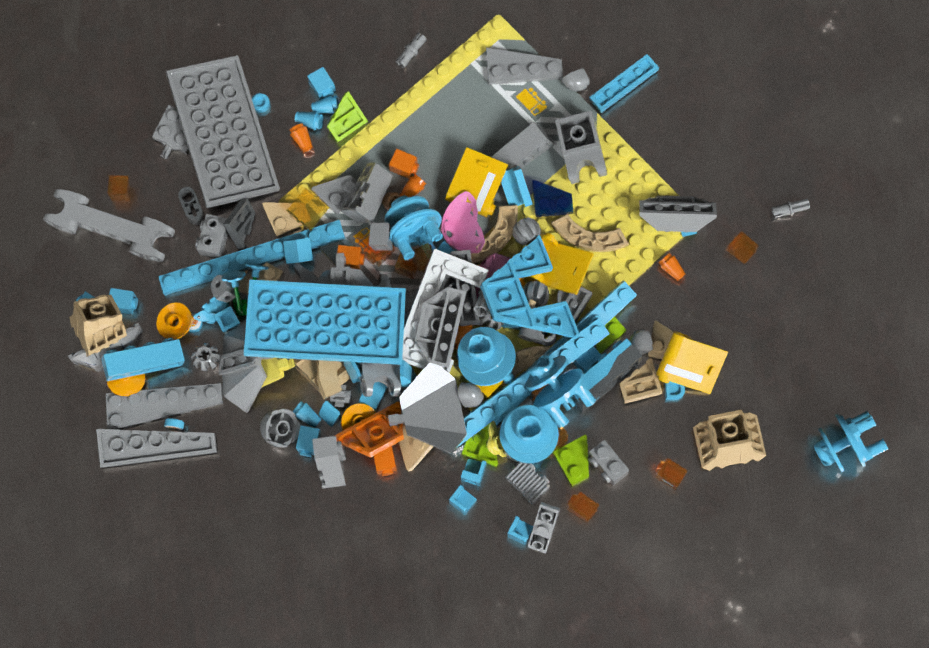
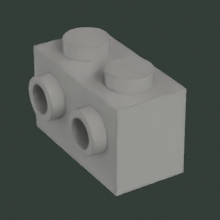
M206 214L205 220L203 219L200 225L201 236L197 237L195 244L199 255L212 258L223 256L228 237V231L223 223L227 218Z
M605 440L589 451V462L594 468L598 467L602 472V478L607 483L610 482L614 486L628 475L629 469Z

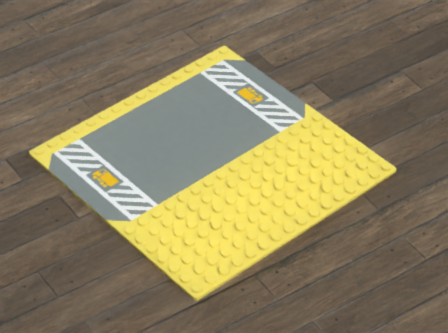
M496 15L278 202L303 203L312 221L300 227L303 231L340 220L345 239L319 247L320 250L336 266L338 245L361 247L362 253L365 254L364 265L360 266V270H362L374 287L378 284L379 274H387L391 288H406L405 294H407L412 289H419L429 260L423 248H420L419 245L411 247L415 254L409 260H405L399 248L393 246V251H374L369 246L371 223H356L341 211L336 215L311 191V188L347 175H351L357 181L367 163H377L393 175L386 193L396 192L400 194L409 179L393 173L389 169V163L396 149H399L417 157L419 169L416 175L426 185L424 186L425 189L416 196L426 198L429 203V209L438 211L443 219V215L450 202L445 200V197L466 147L492 157L531 123L535 122L546 131L556 145L521 168L533 205L525 207L522 204L518 206L517 222L523 218L530 217L539 223L541 234L550 233L555 236V240L559 244L580 249L565 241L551 225L552 221L568 214L576 224L590 232H608L620 228L629 243V246L615 251L591 252L594 255L581 287L591 291L593 295L577 322L623 280L628 285L633 283L683 238L681 232L657 231L639 214L640 200H646L657 195H679L577 92L569 90L563 84L562 79L489 85L486 48L540 56L501 15ZM592 110L607 169V176L599 177L593 166H585L579 172L580 181L571 184L555 120ZM502 183L494 198L496 208L493 215H489L487 218L479 214L477 215V222L482 229L484 239L494 230L498 220L499 206H509ZM382 202L373 223H385L384 218L388 210L384 208ZM446 231L447 236L451 238L452 233L450 231ZM512 235L507 245L498 254L512 258L521 252L525 246L519 244ZM444 236L441 240L433 242L436 249H438L443 241L446 242ZM548 287L549 299L546 305L558 303L557 295L559 290ZM473 325V329L484 326ZM503 327L497 330L510 339L515 352L528 347L544 346L519 338L520 330ZM547 333V335H544V338L547 339L551 334ZM556 334L555 343L562 337V335ZM453 348L451 359L454 360L453 363L460 370L457 360L458 351ZM524 369L522 372H520L518 375H516L515 378H517L519 375H521V374H522L523 372H525L527 369ZM463 375L461 376L460 380L462 382L471 383ZM500 385V386L496 389V391L494 392V394H495L496 392H498L500 389H502L503 386ZM470 407V408H468V409H469L470 411H472V410H474L476 407Z

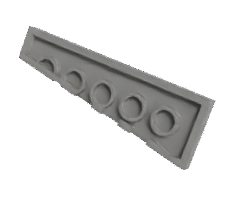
M222 384L140 390L138 393L130 396L106 393L107 429L121 430L133 427V425L148 423L152 420L164 419L172 415L184 414L192 410H200L223 404Z
M96 429L101 468L217 453L215 433Z

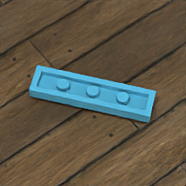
M646 54L590 96L589 100L602 113L657 72L659 67Z

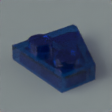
M532 180L535 217L573 214L571 193Z

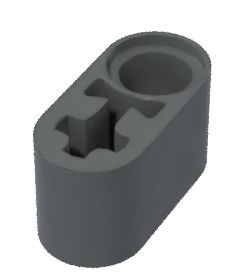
M184 187L178 193L179 200L189 222L193 225H199L205 219L204 212L195 191L191 187ZM187 195L193 196L189 201L184 200ZM192 208L195 209L197 216H193Z

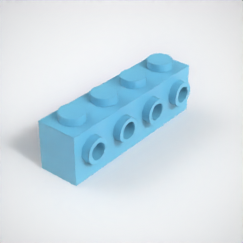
M173 338L165 339L162 343L157 344L155 342H148L138 348L136 346H129L124 348L123 351L118 352L115 349L109 350L103 354L101 359L107 381L179 367L185 361L180 340H173Z

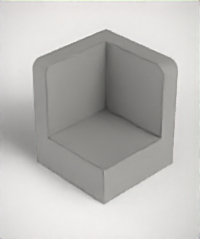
M371 223L369 246L374 251H393V243L389 239V223Z

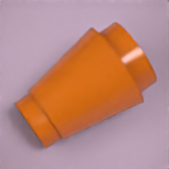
M303 123L290 129V136L303 152L313 148L307 127H304Z
M416 174L413 177L410 176L399 195L407 197L416 196L425 189L426 183Z
M671 253L658 262L661 265L660 268L677 281L686 274L675 255L672 256Z

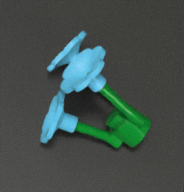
M245 264L246 267L252 269L251 277H253V280L259 278L260 271L269 268L261 265ZM239 270L225 273L222 281L231 282L235 292V298L232 301L236 316L247 315L248 300L247 298L240 299L238 280L244 279L246 274L244 271L240 272Z

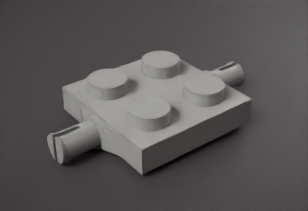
M168 105L152 136L154 140L165 146L160 155L165 159L168 158L171 150H178L185 154L189 150L177 109Z

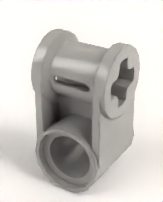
M521 327L518 337L523 340L544 346H551L556 341V334L550 333L551 336L545 339L544 335H547L548 332Z

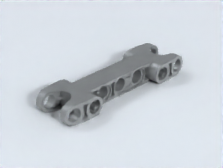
M62 189L55 190L53 196L64 202L65 206L58 214H45L43 220L46 223L70 234H75L77 228L81 227L131 244L129 252L135 256L163 262L165 255L155 249L153 245L159 237H173L175 233L173 228L145 216L142 218L141 223L138 224L88 207L89 199L81 194Z
M379 274L376 287L391 288L387 274ZM359 362L358 369L361 373L359 382L365 397L372 396L373 386L376 382L385 384L391 396H399L401 390L400 365Z

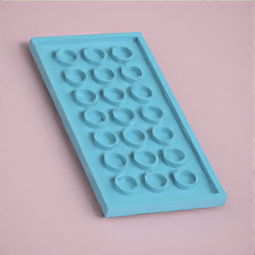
M249 280L244 356L402 365L406 288Z

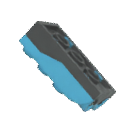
M625 339L623 342L621 340L612 347L613 350L609 354L605 352L598 358L599 362L596 365H589L583 371V380L587 384L588 390L595 397V402L640 365L642 355L628 339ZM574 394L571 396L576 402V408L581 413L589 408L585 406L578 395Z

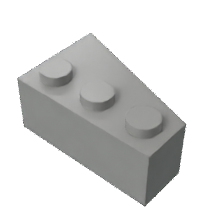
M533 122L491 158L508 164L507 170L517 166L523 168L556 144L541 126Z
M367 163L340 211L356 223H373L393 175L377 163Z
M336 436L312 439L315 462L318 471L321 473L319 477L322 481V488L346 485L343 461L346 460V455L342 442L338 441Z

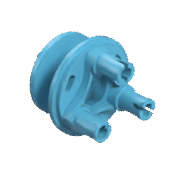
M400 196L392 202L391 208L385 215L384 221L390 224L391 229L389 239L392 241L393 246L399 248L404 259L409 260L414 257L415 253L411 247L419 245L420 248H423L428 260H430L433 249H436L433 242H437L443 237L439 230L442 217L438 211L429 209V203L426 198L421 196Z
M478 327L464 335L458 346V364L462 375L469 382L479 386H490L503 380V383L507 385L511 380L515 379L512 369L516 361V352L509 338L490 327Z
M543 355L539 358L536 367L529 369L531 376L526 382V387L528 390H536L545 386L535 398L534 406L550 414L559 428L564 427L568 424L569 419L561 411V404L566 411L571 409L568 403L574 407L576 402L571 398L574 394L580 397L586 407L593 405L596 399L586 387L587 384L583 380L584 373L581 369H573L558 376L567 366V358L565 356L552 358L550 355Z
M524 405L513 409L503 419L500 427V441L503 449L511 458L522 463L535 464L546 459L554 451L558 442L559 432L556 422L545 410H540L534 405Z
M867 410L852 419L850 417L846 420L842 414L838 415L836 413L835 417L846 437L830 444L823 429L820 427L818 430L823 439L814 445V449L822 464L830 466L837 463L841 472L845 470L836 453L850 445L863 467L866 466L865 462L888 450L883 439L868 447L864 446L860 433L877 426Z

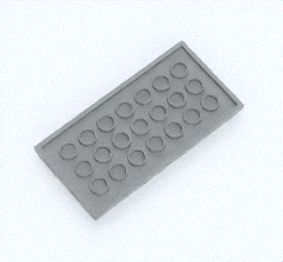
M239 56L166 71L206 208L239 201L242 198L248 199L279 191V184Z

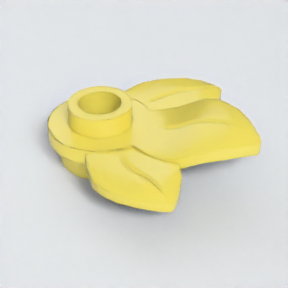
M492 421L488 429L487 448L493 455L499 454L501 457H507L504 454L505 450L500 441V428H497L495 421Z

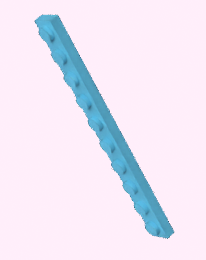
M340 220L158 276L163 294H172L213 281L217 275L223 276L228 272L236 270L242 272L250 269L245 264L263 265L266 262L271 263L285 258L284 241L310 238L312 250L344 240L345 235Z
M623 280L576 323L578 331L596 318H599L603 325H606L637 294ZM562 336L543 355L549 354L570 337ZM528 394L526 397H524L522 400H520L518 403H516L514 406H512L498 418L493 420L495 421L496 426L506 417V415L510 411H512L518 405H520L530 394Z
M596 318L579 331L580 335L577 339L570 337L547 355H550L552 358L565 356L568 360L567 365H569L610 333L600 319ZM535 363L529 369L535 368L537 363ZM529 369L463 417L467 436L459 446L534 391L528 390L526 387V382L531 376Z

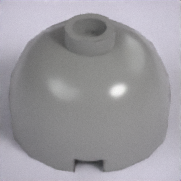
M280 408L268 411L260 423V432L265 442L274 447L283 448L287 447L290 443H294L300 431V423L297 421L295 413L288 409Z

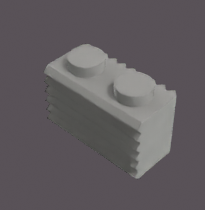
M518 462L505 475V478L532 505H535L550 489L548 484L550 481L543 474L539 476L534 471L536 468L532 463Z

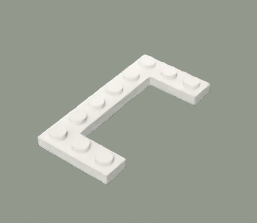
M433 249L404 325L402 360L422 370L429 364L422 350L418 347L415 338L423 303L439 293L445 275L480 288L488 273L487 269ZM451 359L449 368H442L450 373L454 360Z

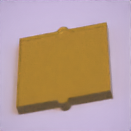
M305 188L287 209V212L296 218L298 223H302L311 231L329 207L319 199V196H315Z

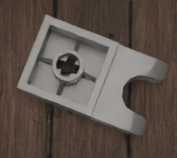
M592 110L555 120L571 184L580 181L579 172L585 166H593L599 177L607 176V169Z

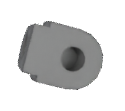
M584 68L573 71L562 79L563 84L569 90L575 92L585 90L590 84Z
M217 275L211 283L213 296L219 301H232L235 298V292L231 282L222 281L223 276Z
M647 329L637 330L630 336L629 341L641 355L653 350L651 335Z
M462 382L459 385L458 396L465 408L478 407L482 404L484 396L478 386L468 382Z

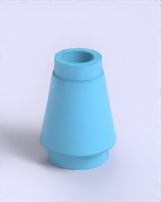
M330 95L311 103L312 111L319 112L320 114L334 113L339 100L337 96L333 97Z
M297 111L295 122L303 123L304 126L313 130L321 129L324 116L319 112Z
M302 401L293 410L296 419L314 428L321 421V418L315 411Z

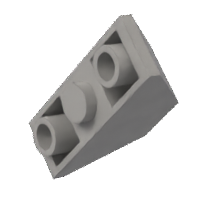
M543 502L540 503L528 548L543 553L547 552L560 508Z

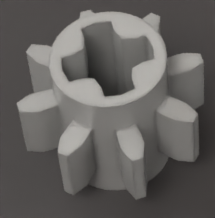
M345 384L341 385V392L330 396V402H335V407H345V403L350 404L351 389H347Z

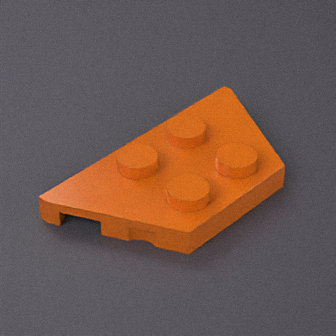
M398 401L334 436L337 437L338 441L342 442V445L368 457L382 452L404 440L403 424L390 426L388 415L401 414L400 402Z

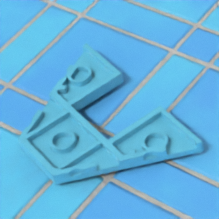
M540 235L528 246H525L521 252L507 261L501 269L494 272L490 278H487L480 288L493 321L577 339L580 334L567 301L531 309L519 278L551 272L553 269Z

